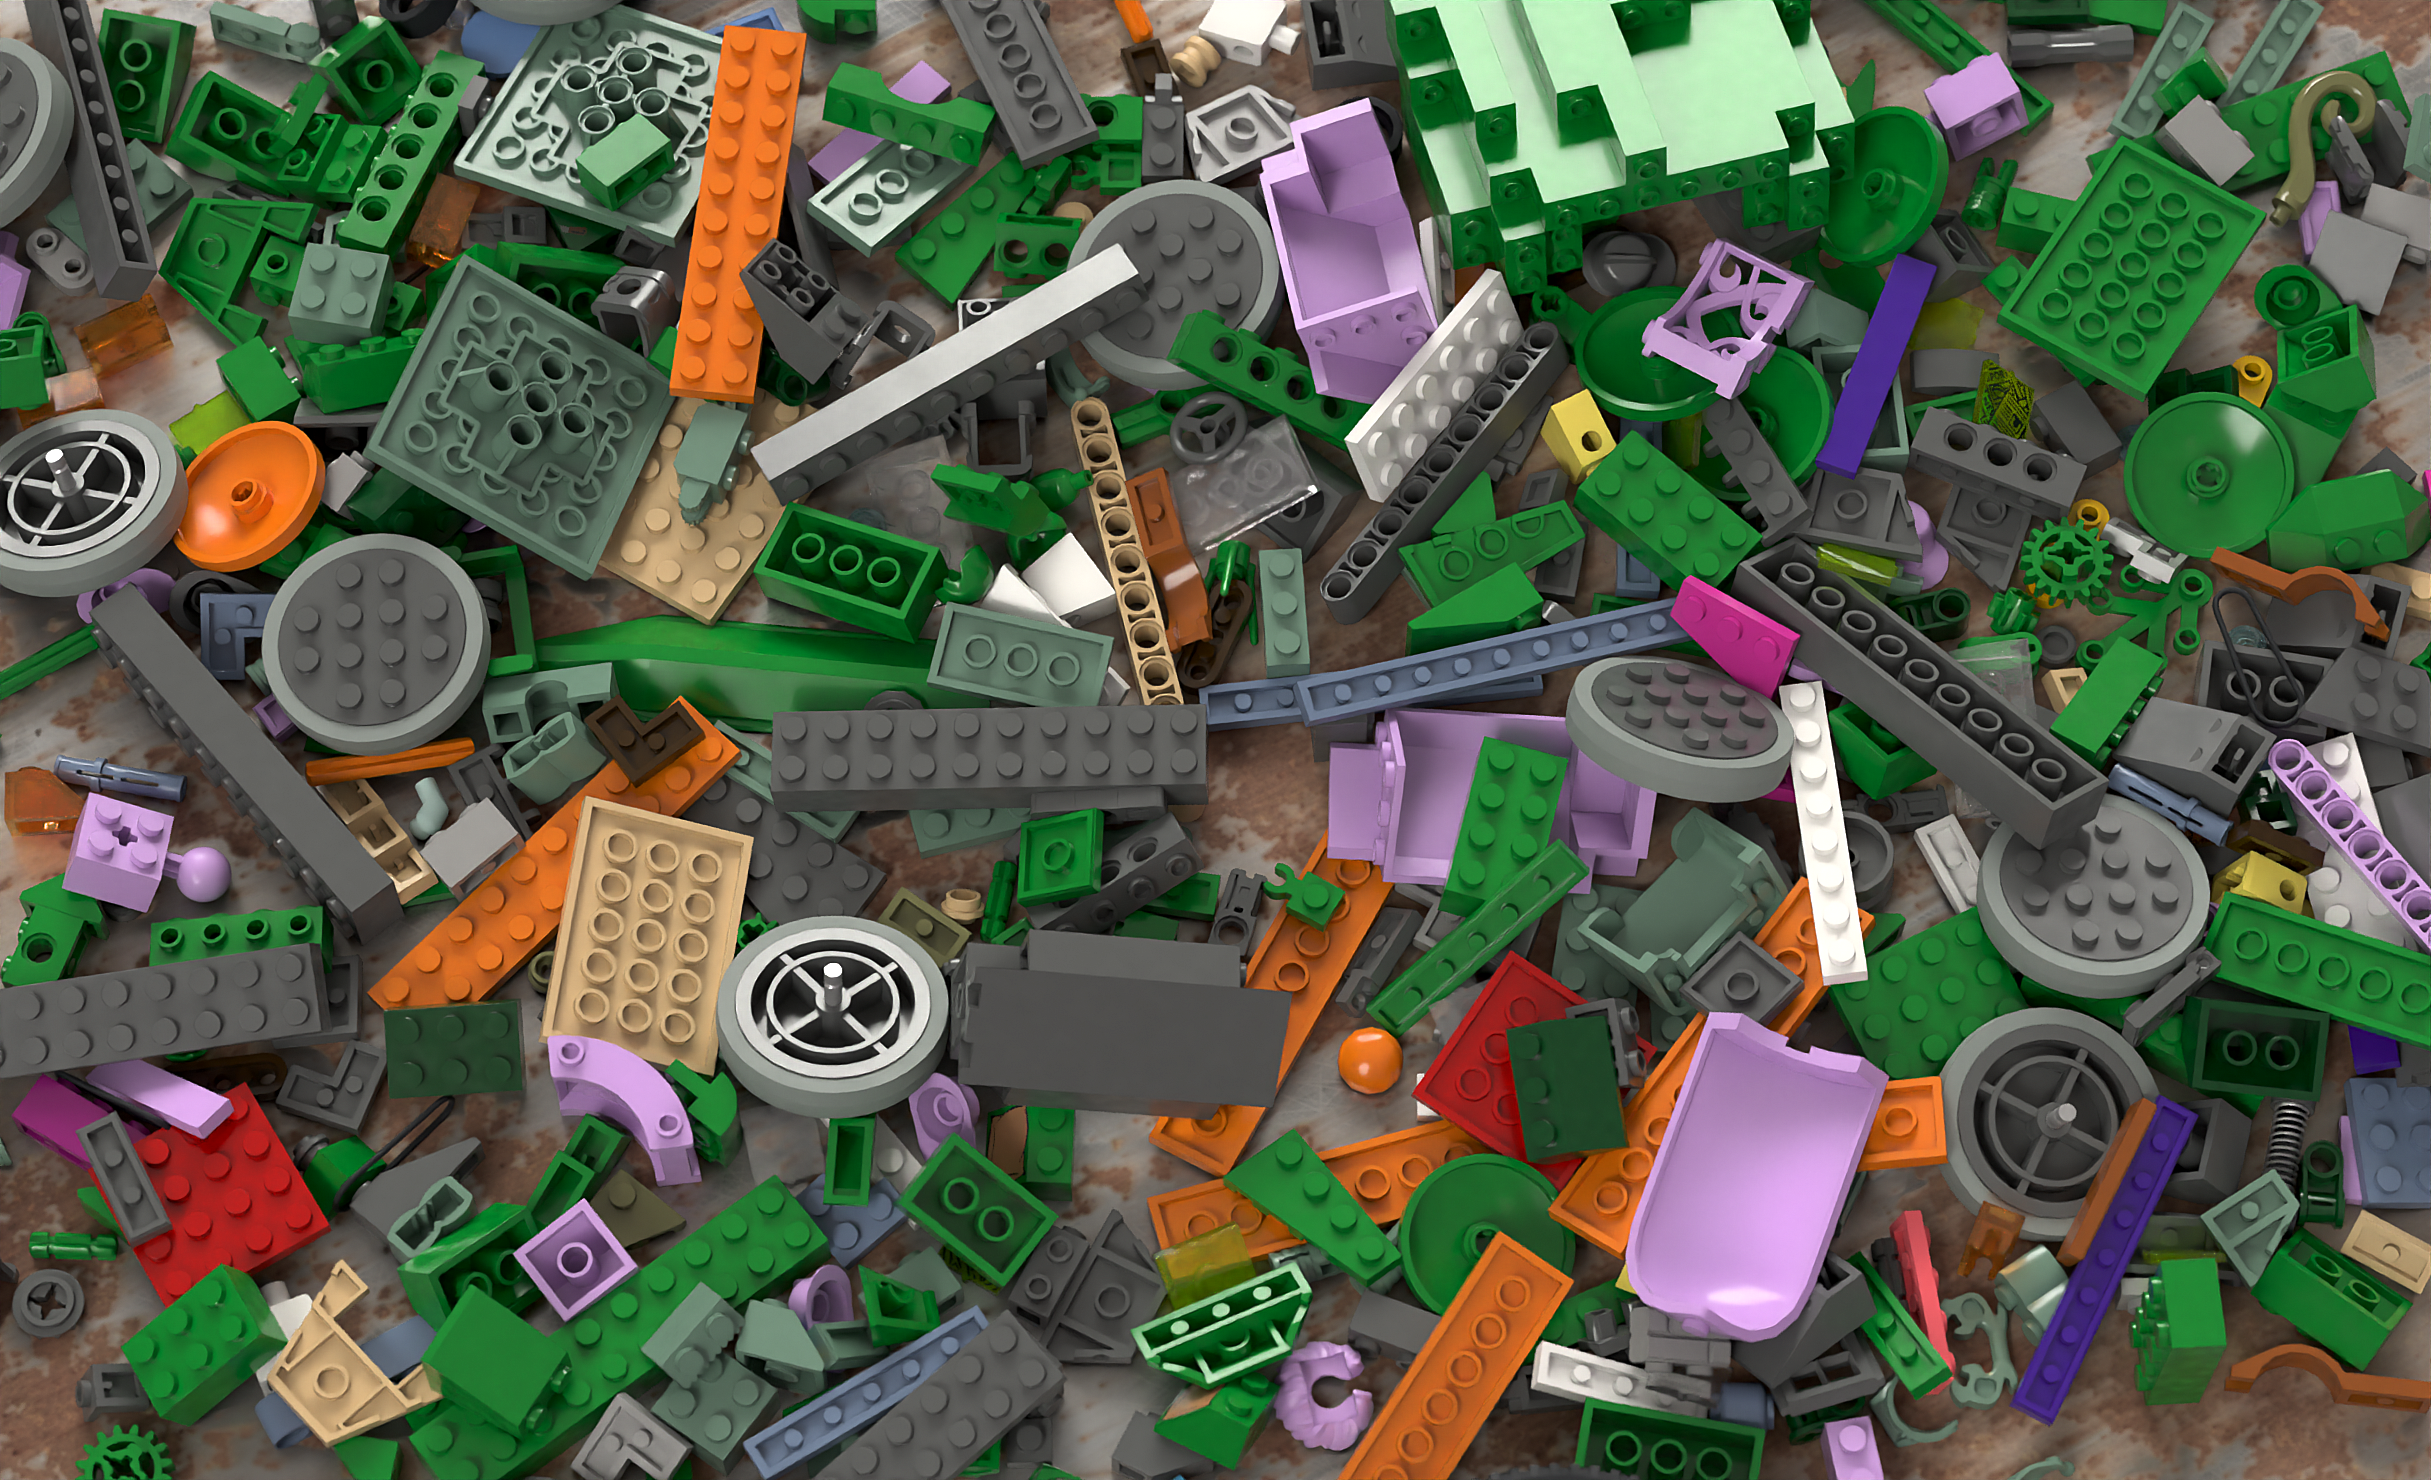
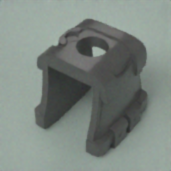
M2382 99L2376 103L2375 122L2371 133L2372 141L2359 146L2341 115L2333 118L2328 128L2332 135L2330 150L2324 154L2325 161L2330 170L2334 169L2343 185V193L2351 205L2366 200L2372 183L2396 189L2407 179V171L2403 167L2410 127L2406 128L2407 120L2400 110H2395V106L2389 99Z
M623 266L606 282L603 287V294H599L591 305V312L598 317L601 331L604 335L629 349L638 335H641L645 360L665 327L672 326L678 330L682 306L674 295V282L667 273L654 269ZM645 360L647 368L649 370H657L654 366H652L648 361Z
M891 300L883 301L873 313L874 318L866 325L863 332L857 334L844 348L833 369V377L843 384L874 336L908 357L906 360L908 361L930 348L936 335L935 330L929 323L902 305ZM894 325L904 328L910 336L899 332Z
M1018 401L1021 464L980 466L976 403H965L961 406L960 421L962 435L968 440L967 467L981 474L989 472L998 473L1011 483L1016 484L1019 480L1028 483L1034 477L1033 455H1031L1030 437L1036 432L1034 403L1031 401Z

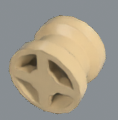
M1191 36L1184 43V51L1176 53L1172 57L1170 67L1175 75L1184 83L1199 88L1207 80V72L1215 70L1219 66L1221 57L1209 42L1201 37Z

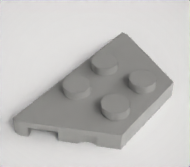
M1252 84L1187 113L1184 120V130L1196 181H1204L1220 186L1261 167L1262 159L1296 149L1289 123L1304 118L1295 114L1296 106L1284 100L1275 99L1268 92Z

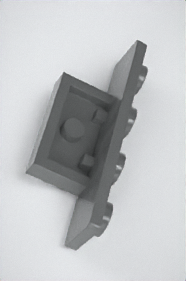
M2153 1211L2125 1272H2131V1276L2134 1278H2149L2154 1276L2160 1261L2213 1258L2215 1243L2199 1221L2202 1214ZM2215 1259L2218 1266V1278L2221 1279L2222 1284L2234 1287L2245 1286L2227 1260Z

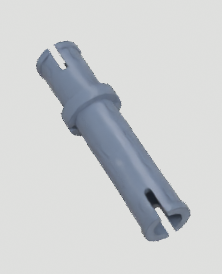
M58 755L53 771V779L56 782L63 781L90 786L91 791L100 793L103 789L183 802L187 789V776L185 775L179 776L142 768L109 764L106 758L100 757L92 761ZM82 771L112 775L114 779L83 774ZM130 778L158 783L159 786L129 782L126 779Z
M2120 762L2114 766L2108 776L2110 781L2107 788L2113 789L2176 822L2178 829L2184 832L2189 829L2216 843L2219 847L2225 844L2228 831L2234 827L2233 821H2228L2202 807L2200 800L2194 797L2188 800L2159 783L2125 767Z

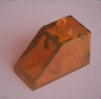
M33 766L22 767L18 771L5 772L4 821L12 837L72 834L75 832L76 824L85 801L50 770H43Z

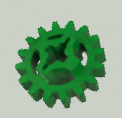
M2062 517L2060 525L2056 527L2048 519L2044 522L2043 532L2033 528L2029 541H2024L2021 550L2023 556L2019 563V569L2027 571L2025 572L2023 583L2024 585L2036 584L2033 594L2036 598L2044 593L2049 595L2048 605L2053 606L2057 598L2063 599L2066 608H2071L2072 601L2076 598L2083 606L2087 605L2090 593L2099 597L2104 587L2103 584H2108L2112 571L2109 569L2112 566L2114 557L2113 555L2105 554L2110 543L2108 540H2096L2099 532L2097 527L2089 532L2083 530L2084 520L2079 519L2075 526H2069L2067 517ZM2055 542V544L2052 547H2045L2048 544ZM2080 578H2087L2084 581L2077 583V581Z
M134 1424L129 1434H124L119 1425H114L113 1436L107 1438L101 1431L98 1432L97 1439L100 1444L96 1447L85 1444L83 1449L89 1457L88 1460H78L75 1463L78 1471L84 1475L74 1480H96L98 1469L104 1474L103 1480H151L146 1474V1470L151 1465L149 1462L151 1458L155 1468L153 1480H173L167 1473L176 1470L173 1460L166 1458L170 1451L165 1442L156 1445L158 1438L152 1430L142 1437L139 1426ZM114 1469L127 1474L132 1470L136 1479L131 1476L128 1478L124 1475L118 1478Z

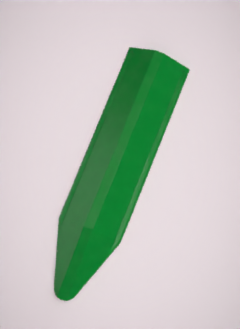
M660 614L535 640L539 672L612 662L621 698L637 718L645 724L666 710L680 695L713 726L720 720L735 730L761 733L773 732V712L863 710L872 697L886 690L906 691L910 696L920 700L924 709L991 708V700L928 687L927 678L937 643L936 639L918 638L916 643L913 644L882 634L717 620L714 625H706L693 617Z

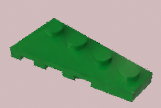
M1011 151L895 252V261L951 311H954L958 305V300H961L960 297L969 284L972 285L979 275L980 268L991 252H995L996 222L1000 212L1022 213L1021 208L1023 204L1036 191L1034 180L1037 172L1032 167L1024 170L1016 153Z
M1565 500L1514 514L1508 518L1479 524L1473 528L1438 536L1419 544L1398 548L1396 552L1432 609L1515 561L1525 574L1583 540L1586 534Z
M1294 1128L1223 1176V1185L1234 1193L1240 1192L1253 1202V1206L1266 1216L1270 1214L1287 1226L1288 1232L1301 1241L1305 1239L1319 1249L1324 1258L1364 1287L1368 1288L1401 1265V1253Z

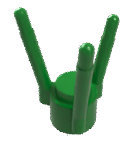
M1225 540L1218 545L1216 558L1210 559L1204 583L1209 594L1217 575V578L1221 581L1220 595L1224 597L1228 595L1232 579L1241 581L1242 578L1245 579V583L1252 591L1254 609L1249 618L1248 626L1250 643L1255 646L1259 642L1254 583L1256 565L1250 562L1251 548L1247 544L1237 540Z

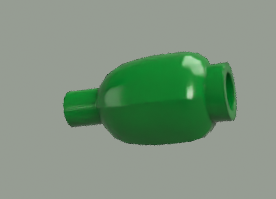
M1056 468L1036 475L1028 483L1039 491L1038 497L1046 504L1050 511L1056 512L1073 503L1079 497L1081 489L1093 485L1094 478L1088 469L1074 474L1068 469Z

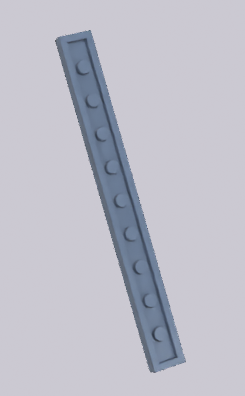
M1673 597L1297 681L1293 686V690L1305 726L1310 727L1694 639L1670 616L1677 598Z

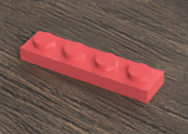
M1921 1210L1904 1211L1889 1226L1890 1236L1897 1242L1899 1255L1895 1256V1259L1901 1263L1907 1294L1903 1296V1300L1908 1301L1910 1317L1946 1362L1953 1375H1955V1358L1948 1350L1945 1335L1947 1331V1317L1945 1312L1940 1309L1937 1294L1939 1277L1937 1270L1932 1267L1929 1254L1931 1244L1930 1232L1923 1223ZM1954 1376L1926 1395H1938L1954 1380Z

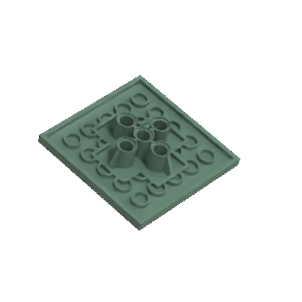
M619 4L600 14L580 21L559 25H542L492 102L488 112L483 116L454 161L455 174L623 231L627 226H630L653 241L676 248L696 216L723 38ZM639 112L671 140L676 166L612 213L580 184L575 159L587 147L598 143L610 134L617 125L628 121Z
M463 254L362 456L587 581L594 573L675 396H670V380L658 370H649L643 356Z

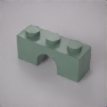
M1301 548L1259 550L1258 576L1261 611H1263L1266 679L1310 675Z
M612 662L485 679L482 711L491 744L517 741L534 736L536 725L550 716L571 712L585 724L584 719L618 694L620 695Z

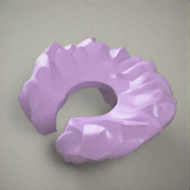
M1308 1342L1306 1348L1293 1351V1354L1284 1358V1363L1275 1369L1278 1375L1274 1379V1384L1281 1386L1273 1406L1276 1409V1418L1283 1420L1285 1429L1292 1432L1294 1439L1303 1440L1307 1448L1319 1445L1325 1449L1330 1448L1333 1451L1348 1448L1355 1442L1360 1432L1368 1426L1373 1415L1374 1406L1370 1392L1354 1389L1353 1395L1348 1397L1338 1407L1331 1409L1320 1407L1312 1398V1387L1320 1378L1334 1376L1350 1381L1359 1376L1365 1369L1361 1362L1362 1355L1360 1352L1353 1350L1347 1344L1337 1345L1330 1342Z

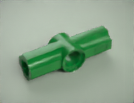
M1211 383L1183 390H1158L1153 398L1109 414L1118 447L1123 451L1163 434L1170 436L1171 424L1177 413H1168L1164 411L1169 407L1181 409L1189 400L1203 393L1226 391ZM1210 404L1204 406L1190 417L1202 419L1206 416H1212L1225 405Z

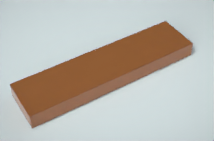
M2142 1098L2129 1107L2107 1155L2086 1194L2082 1206L2055 1258L2057 1261L2069 1267L2084 1260L2156 1113V1104Z

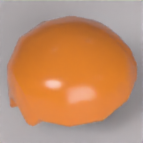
M1375 1027L1355 1030L1343 1041L1337 1059L1340 1075L1351 1089L1367 1095L1384 1092L1392 1087L1401 1076L1404 1060L1402 1048L1397 1039L1388 1031Z

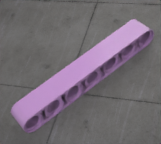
M2285 739L2275 743L2269 751L2268 763L2280 787L2287 792L2292 801L2421 948L2431 956V914L2423 920L2414 919L2422 911H2431V889L2303 744L2293 739ZM2291 762H2300L2291 770H2283ZM2317 791H2326L2325 794L2318 799H2309L2310 796ZM2342 821H2352V823L2344 829H2335V827ZM2378 850L2374 857L2361 859L2366 852ZM2396 880L2405 881L2398 889H2388V886Z

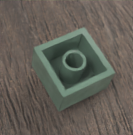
M308 242L288 313L294 338L328 345L341 344L344 347L360 344V340L364 338L381 336L396 281L390 255Z
M721 1351V1354H715L714 1361H709V1367L703 1368V1374L697 1375V1381L691 1382V1388H683L674 1380L650 1411L694 1446L691 1453L727 1477L746 1453L742 1443L764 1430L780 1409L781 1403L778 1389Z

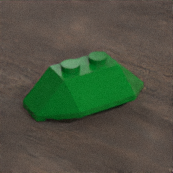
M2389 469L2307 485L2285 508L2276 522L2273 520L2265 529L2268 565L2282 572L2294 573L2300 569L2315 566H2325L2346 571L2408 558L2431 539L2428 498Z
M1292 1262L1131 1329L1130 1332L1148 1366L1210 1390L1291 1356L1312 1302L1313 1293L1296 1262Z

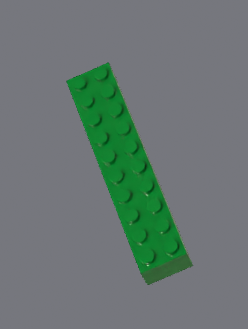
M776 1174L772 1175L548 1336L549 1339L568 1351L572 1364L570 1369L573 1370V1373L566 1388L560 1394L555 1392L546 1405L548 1408L547 1415L535 1432L530 1430L522 1441L455 1403L408 1437L414 1454L434 1480H523L525 1477L532 1476L590 1434L617 1394L625 1392L636 1400L669 1376L640 1349L700 1282L718 1294L745 1319L750 1300L763 1303L764 1299H776L791 1288L795 1280L805 1278L831 1259L829 1240Z

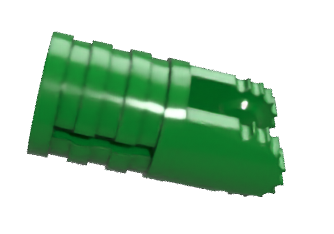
M1983 157L1961 212V218L1967 225L1982 231H1989L1996 227L2007 198L2009 186H2012L2018 171L2019 162L2017 160H2004L1998 176L1995 178L1993 177L1995 173L1993 158Z

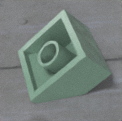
M764 1299L763 1303L750 1300L745 1316L746 1326H742L735 1347L737 1362L776 1388L807 1396H813L828 1389L825 1363L795 1311L790 1310L787 1304L775 1299Z

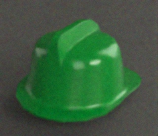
M2284 264L2270 269L2257 282L2253 295L2257 311L2277 331L2343 309V305L2337 296L2315 274L2301 265Z

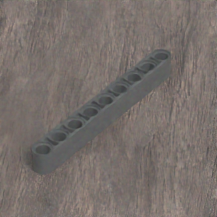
M1547 321L1537 322L1526 329L1323 578L1320 584V593L1332 616L1338 623L1350 625L1359 622L1366 616L1405 567L1396 552L1397 549L1425 542L1430 537L1431 529L1485 469L1566 369L1570 362V355L1557 327L1553 323Z

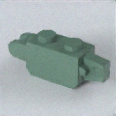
M718 401L717 404L708 402L697 407L673 463L677 482L681 488V494H678L679 507L682 508V519L685 520V523H689V526L700 525L706 519L705 515H708L713 502L722 504L728 490L733 491L740 475V468L738 467L743 455L748 456L750 454V449L753 448L755 441V432L751 430L749 420L753 404Z

